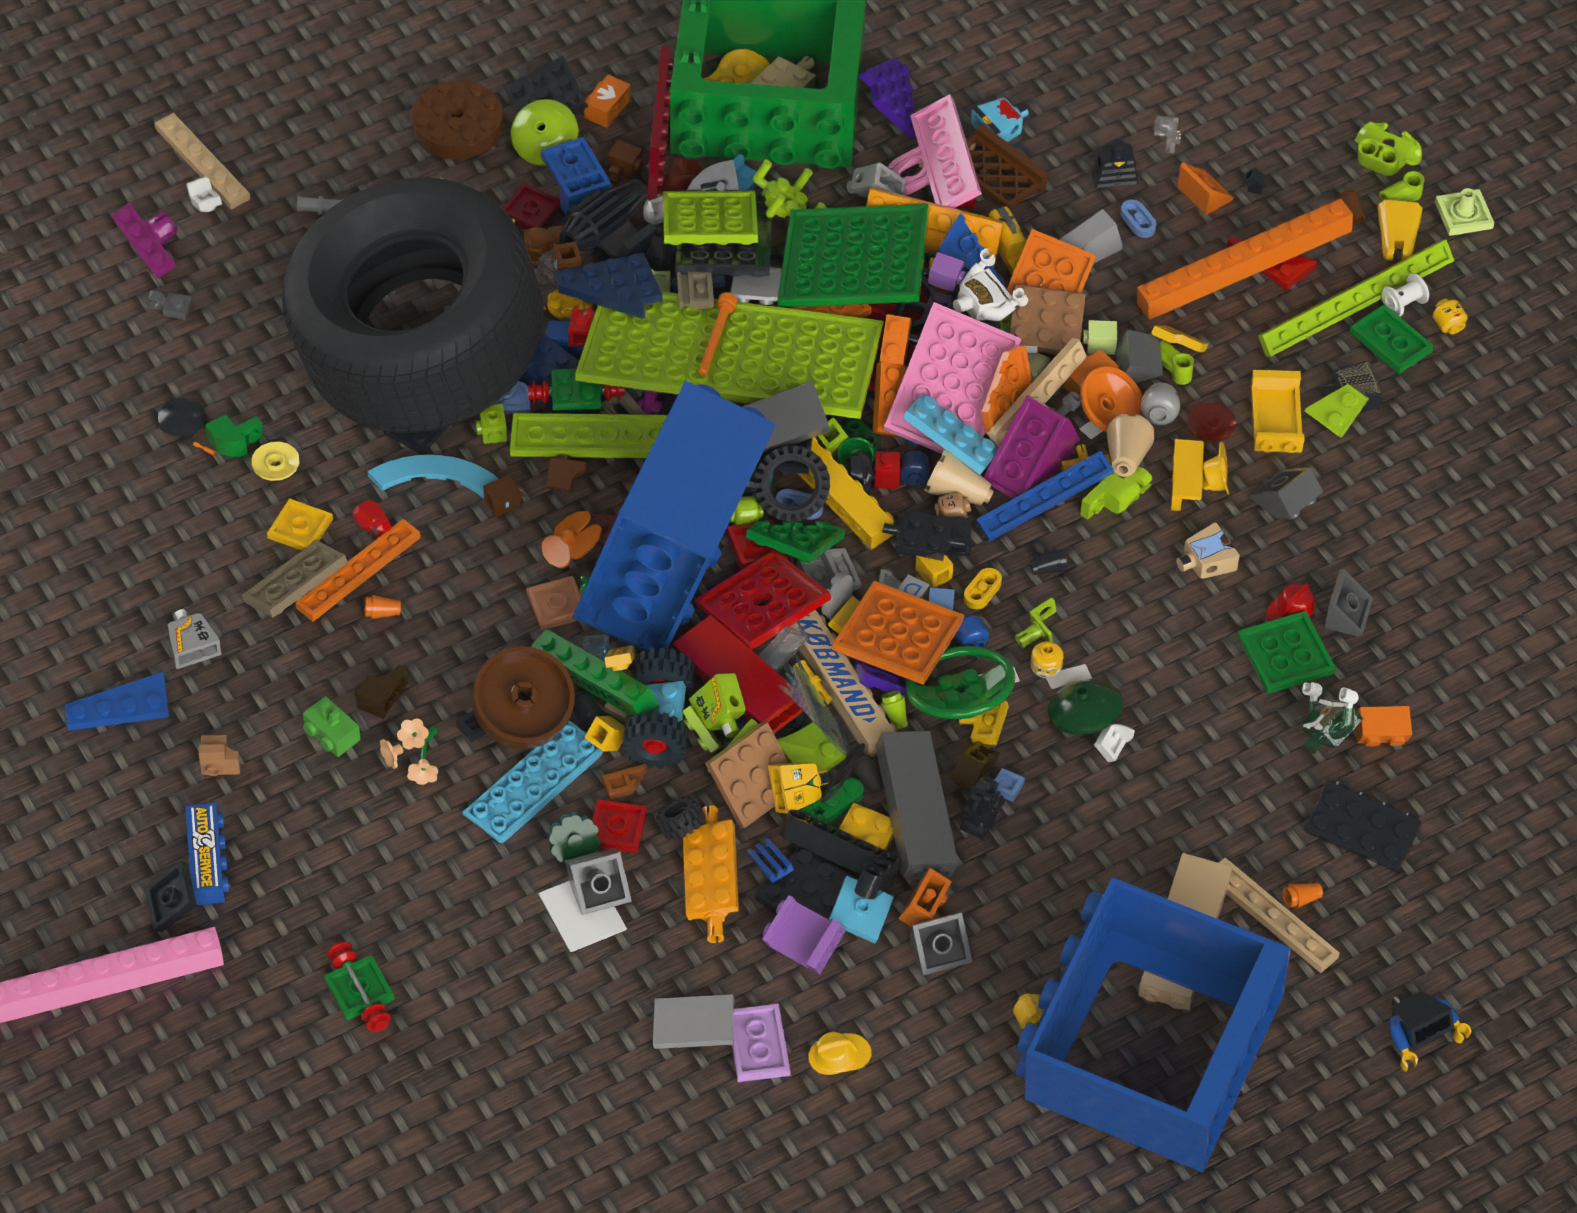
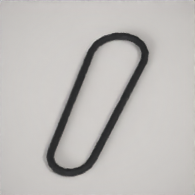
M864 743L858 745L848 755L821 796V803L828 801L842 787L865 747ZM857 752L838 786L826 797L851 757Z

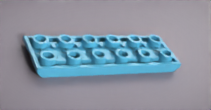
M568 721L563 731L555 739L532 750L463 811V815L481 827L499 843H504L599 759L604 751L584 738L587 733L571 721Z

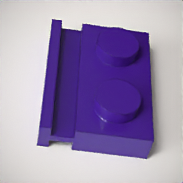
M856 659L853 666L856 668L855 671L862 685L868 688H879L885 694L898 690L901 692V695H906V683L901 676Z

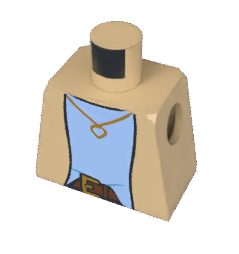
M1213 523L1185 541L1184 556L1177 558L1176 562L1180 571L1183 572L1193 568L1198 577L1204 579L1236 571L1240 555L1218 524Z

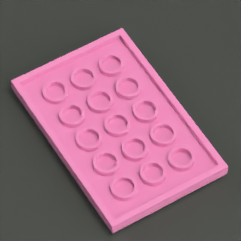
M934 302L883 430L942 454L944 451L942 446L902 418L911 405L924 393L934 398L944 409L953 412L963 423L972 426L978 434L984 436L985 427L981 411L1002 353L1019 345L1021 338Z

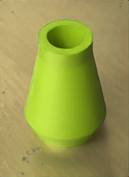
M898 690L882 695L881 706L896 730L907 727L905 696L901 695V692Z

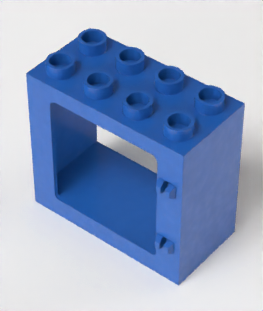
M685 380L616 518L573 618L629 645H635V648L641 651L645 650L649 653V649L655 648L656 651H659L660 648H665V651H667L679 624H687L695 610L690 602L706 569L715 567L722 554L718 544L776 424L767 420L763 413L756 408L749 406L740 407L721 398L720 394L708 385H695Z
M1112 877L1103 895L1095 891L1089 894L1081 914V921L1086 922L1081 937L1073 934L1069 936L1060 957V964L1065 966L1060 980L1057 981L1049 978L1042 991L1038 1008L1043 1009V1013L1038 1026L1028 1022L1021 1034L1017 1053L1022 1054L1017 1066L1016 1076L1025 1079V1100L1203 1173L1284 996L1291 948ZM1115 962L1125 963L1235 1007L1187 1112L1065 1063L1109 968Z

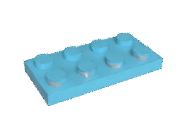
M924 393L919 396L902 417L980 475L993 460L998 450V447L991 440L978 434L972 426L963 423L953 412L944 409L934 398Z

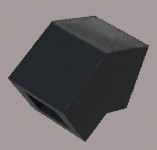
M1256 167L1246 172L1243 183L1248 187L1247 192L1261 195L1266 175Z

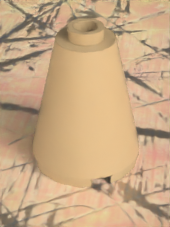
M1128 414L1119 415L1109 423L1107 429L1111 465L1114 472L1122 477L1131 476L1136 471L1154 442L1153 426L1140 415L1135 417L1127 416Z
M944 449L940 461L937 462L924 489L925 492L938 496L959 492L963 498L968 497L969 503L982 506L983 502L988 504L994 490L990 489L992 484L946 449Z

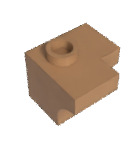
M201 735L199 759L202 775L240 774L239 752L233 751L228 747L227 735Z

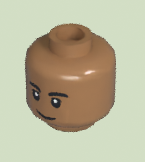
M959 492L940 496L938 503L934 504L937 516L968 518L967 512H971L968 497L963 498Z

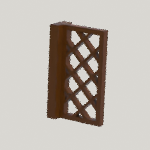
M984 124L978 126L976 134L966 140L968 149L974 143L982 149V151L969 150L971 157H982V162H972L974 169H983V174H976L980 189L1001 206L1008 207L1011 210L1035 191L1041 193L1046 189L1048 173ZM985 157H993L998 163H985ZM985 169H999V175H986ZM1002 170H1010L1015 175H1002ZM986 181H999V187H989ZM1002 182H1015V187H1002ZM1018 182H1026L1030 187L1018 188ZM1002 194H1015V198L1008 201L1002 197Z

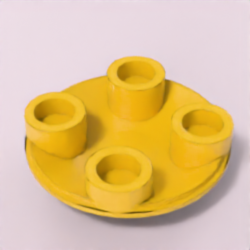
M558 289L548 295V310L554 317L562 321H570L572 309H574L575 305H578V309L587 310V306L591 307L592 311L594 309L593 303L561 294Z

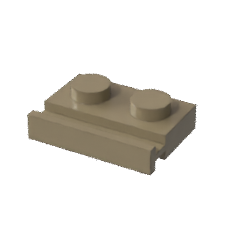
M677 272L679 309H683V306H690V309L714 308L711 273L688 272V275H681V272Z

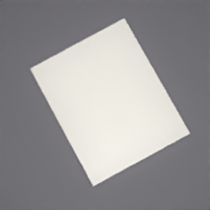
M570 881L538 893L570 952L627 930L615 906L581 915Z

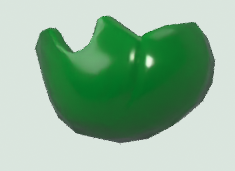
M860 437L847 438L841 443L837 452L839 464L846 468L847 456L851 453L861 452L870 458L873 468L876 451L872 443Z

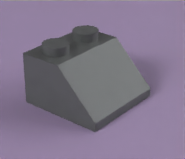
M1311 467L1281 469L1249 496L1276 519L1287 518L1291 520L1299 516L1300 510L1304 507L1314 504L1317 501L1316 498L1323 493V490Z
M612 847L565 860L570 885L581 915L632 902L621 854L616 848Z

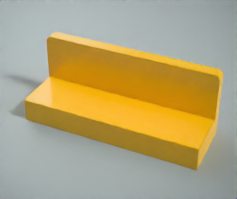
M1175 439L1171 510L1181 511L1182 499H1202L1203 441Z

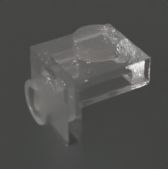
M1156 116L1154 134L1167 136L1165 152L1174 153L1175 144L1180 145L1181 131H1177L1178 118Z

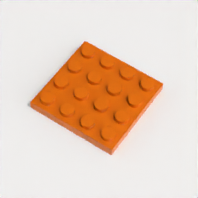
M873 581L834 640L832 650L924 685L959 630L964 614Z

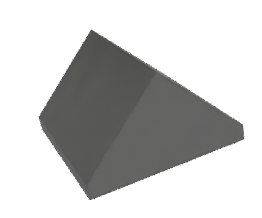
M1127 329L1116 347L1115 361L1119 365V369L1128 374L1135 383L1163 375L1160 338Z
M1344 568L1339 570L1328 607L1325 628L1359 637L1363 635L1373 597Z
M962 912L911 925L910 947L923 976L972 963Z

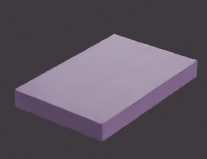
M779 1003L734 1009L732 1051L738 1082L790 1076Z

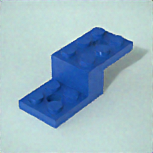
M584 137L541 150L542 158L560 188V207L565 216L569 208L574 204L576 206L580 204L586 195H592L597 190L602 192L611 188V182ZM573 160L576 163L568 164L567 161ZM597 246L595 249L586 250V252L588 254L600 250L601 248Z

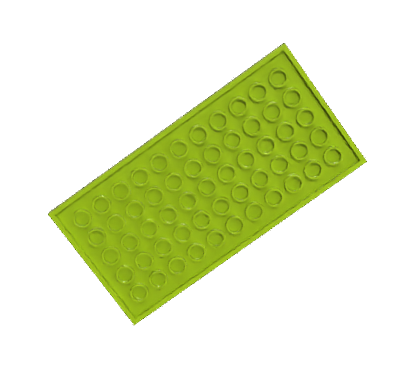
M662 292V302L643 305L645 310V318L643 319L598 305L575 373V381L679 394L686 380L695 385L703 384L714 388L721 398L746 404L757 402L813 381L825 415L861 419L884 321L737 302L735 310L727 316L707 375L702 376L699 374V367L719 313L717 307L718 299H714V308L690 309V306H683V309H679L678 294Z

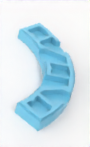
M443 455L403 457L386 462L368 471V477L382 491L399 483L411 481V478L426 477V479H451L458 481L460 485L471 489L483 499V486L499 479L488 470L474 463Z

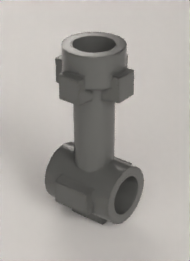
M1075 392L1068 393L1062 399L1063 404L1059 409H1052L1065 416L1070 410L1075 411L1081 403L1080 396Z

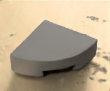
M884 569L880 570L879 583L898 589L902 584L901 581L893 576L892 572Z

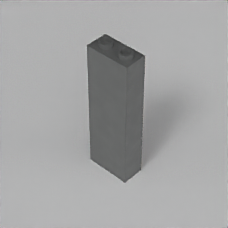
M813 381L746 405L758 409L767 420L776 424L761 456L767 455L780 447L791 446L830 432V427Z
M930 731L881 732L875 746L898 857L901 859L902 877L921 879L929 868L944 877L952 876L958 864Z

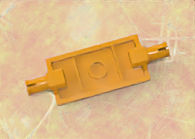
M709 805V813L707 812V806L702 808L705 814L703 825H700L699 829H694L692 834L687 833L686 837L683 838L685 903L688 920H705L708 932L707 941L716 943V936H718V942L724 940L723 922L728 913L739 911L736 841L733 820L718 822V808L714 805Z

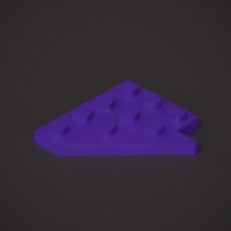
M895 57L861 72L859 77L870 87L872 104L910 139L915 137L916 134L910 115L915 113L914 108L916 105L912 98L913 87L909 79L911 73L908 66L904 63L902 64Z

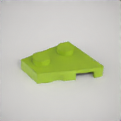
M1347 384L1307 407L1304 411L1337 436L1343 437L1369 398L1352 385Z

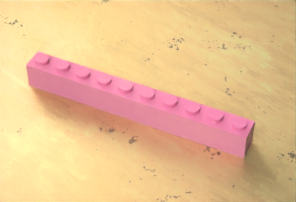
M212 927L0 982V1023L224 965L216 929Z

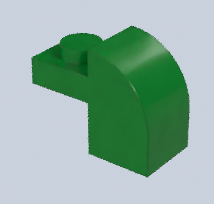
M226 414L205 424L208 442L218 453L227 457L247 455V445L263 438L262 423L257 416L238 426H235Z

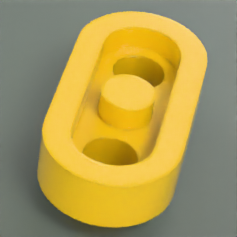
M993 568L982 569L964 591L965 605L975 610L984 608L1001 588L1002 576L1000 572Z

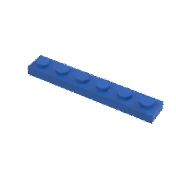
M1099 451L979 517L976 523L990 542L1113 474L1114 469L1102 451Z

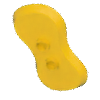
M736 49L725 54L717 69L703 79L706 81L750 84L770 63L766 58L754 51Z

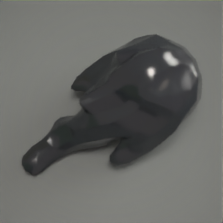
M861 452L851 453L847 456L846 460L848 475L853 480H858L864 491L871 496V481L876 477L872 471L870 458Z

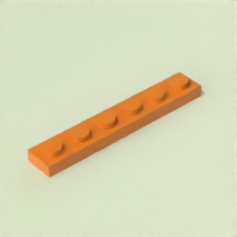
M402 519L390 531L381 535L350 559L338 572L330 575L319 586L314 587L300 600L296 601V609L314 622L421 538L420 531Z

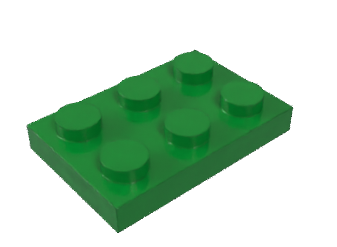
M1385 304L1350 328V333L1398 374L1433 352L1434 345Z

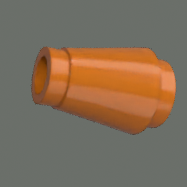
M376 595L365 597V617L376 619L400 615L401 601Z
M1319 883L1289 884L1288 887L1283 889V901L1288 908L1297 909L1322 898L1323 890Z

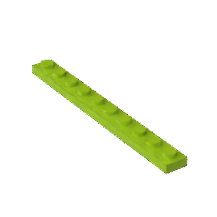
M1440 240L1259 334L1258 337L1266 357H1271L1381 300L1382 290L1385 287L1390 286L1396 290L1406 285L1407 277L1410 274H1417L1423 278L1454 261L1447 240Z

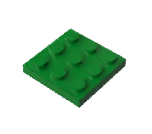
M1306 611L1242 629L1237 633V638L1267 694L1327 677L1336 672V667Z

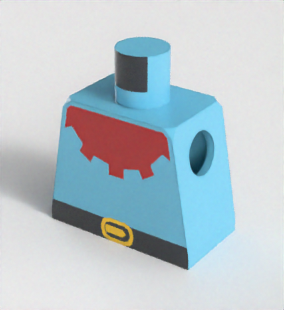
M1001 98L973 107L971 124L975 129L984 124L1006 142H1009L1022 132L1023 118L1028 116V110L1024 104L1013 107L1007 99Z

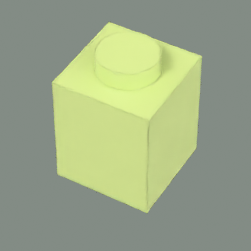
M1089 320L1088 330H1083V344H1087V354H1094L1101 349L1105 354L1115 355L1117 321Z

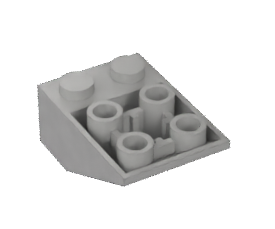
M770 266V276L754 277L752 275H740L733 277L731 293L736 296L738 302L749 303L751 299L759 300V304L773 305V302L778 301L782 267Z

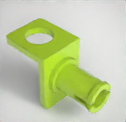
M1050 598L1029 612L1031 626L1015 635V639L1022 649L1038 638L1053 642L1052 633L1042 622L1056 613L1055 600ZM1049 607L1044 614L1040 615L1043 609Z

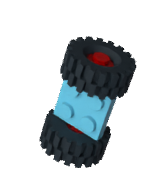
M652 648L649 649V653L644 650L640 655L635 656V660L632 663L631 677L648 686L659 705L651 714H648L646 711L642 712L641 716L635 714L627 720L622 750H624L625 756H629L630 761L634 762L636 760L637 765L646 763L647 768L657 766L659 769H663L664 765H667L668 768L673 767V762L679 764L686 754L688 729L684 727L682 711L684 709V701L692 694L695 666L694 663L691 664L692 660L689 657L685 658V654L681 652L676 654V650L670 649V652L665 651V648H660L659 651Z

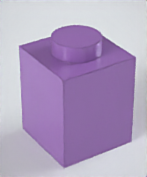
M938 252L929 271L928 283L954 292L957 284L960 285L966 275V272L963 271L964 261Z

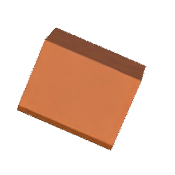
M1185 162L1180 165L1178 188L1206 215L1234 199L1206 170Z

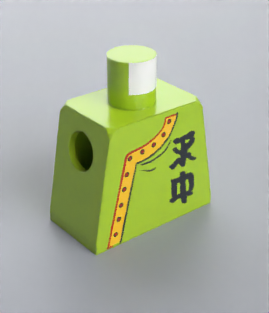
M735 673L716 674L691 696L689 701L708 730H723L725 736L730 738L740 732L736 720L745 713L746 708Z

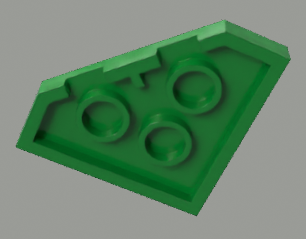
M758 521L747 529L746 538L753 540L758 545H766L776 549L778 553L796 557L801 562L810 563L844 539L845 529L825 521H815L814 525L802 526L803 523L801 521H782V525H770L769 521Z

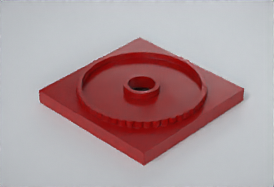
M772 550L696 598L695 602L700 610L708 616L712 615L748 648L753 650L830 601L831 596L829 591L777 551ZM771 601L767 605L757 606L760 602Z

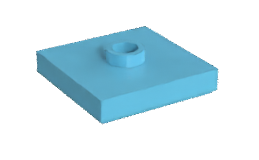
M846 876L829 920H835L841 923L846 931L876 943L894 896L883 892L876 899L863 898L854 891L858 880Z

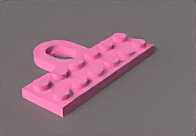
M951 95L911 114L910 117L919 146L897 157L887 167L900 175L911 166L924 163L922 170L918 174L904 177L906 181L903 195L912 194L930 184L935 204L955 208L981 195L959 115Z

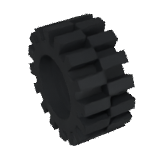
M686 796L685 799L680 797L678 801L673 800L671 801L672 804H666L664 809H660L658 811L659 814L655 817V821L663 836L668 840H678L679 836L684 838L687 833L692 834L694 829H699V824L704 823L705 814L695 797Z

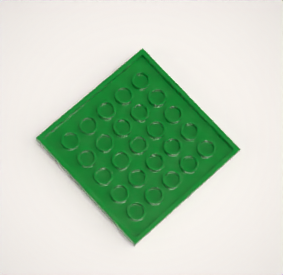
M929 204L791 210L778 294V306L792 308L919 302L930 212Z

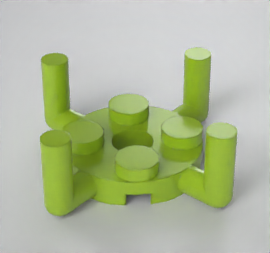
M764 160L752 180L763 189L762 197L765 195L766 201L764 203L768 207L766 216L772 218L778 215L786 218V216H790L791 210L806 209L808 198L800 191L813 174L812 171L805 168L793 186L784 178L768 182L764 179V176L772 166V163L769 160ZM819 202L815 209L826 208V205Z

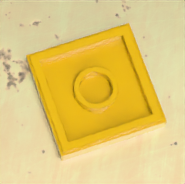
M289 498L267 532V538L302 551L316 540L320 541L333 520V514Z

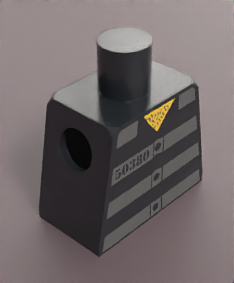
M1114 139L1111 145L1101 146L1098 149L1091 169L1095 189L1138 184L1136 162L1130 144H1125L1122 139Z

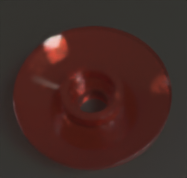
M1206 403L1197 406L1191 411L1188 418V426L1190 431L1199 439L1208 442H1218L1229 438L1233 434L1236 420L1228 408L1215 403Z

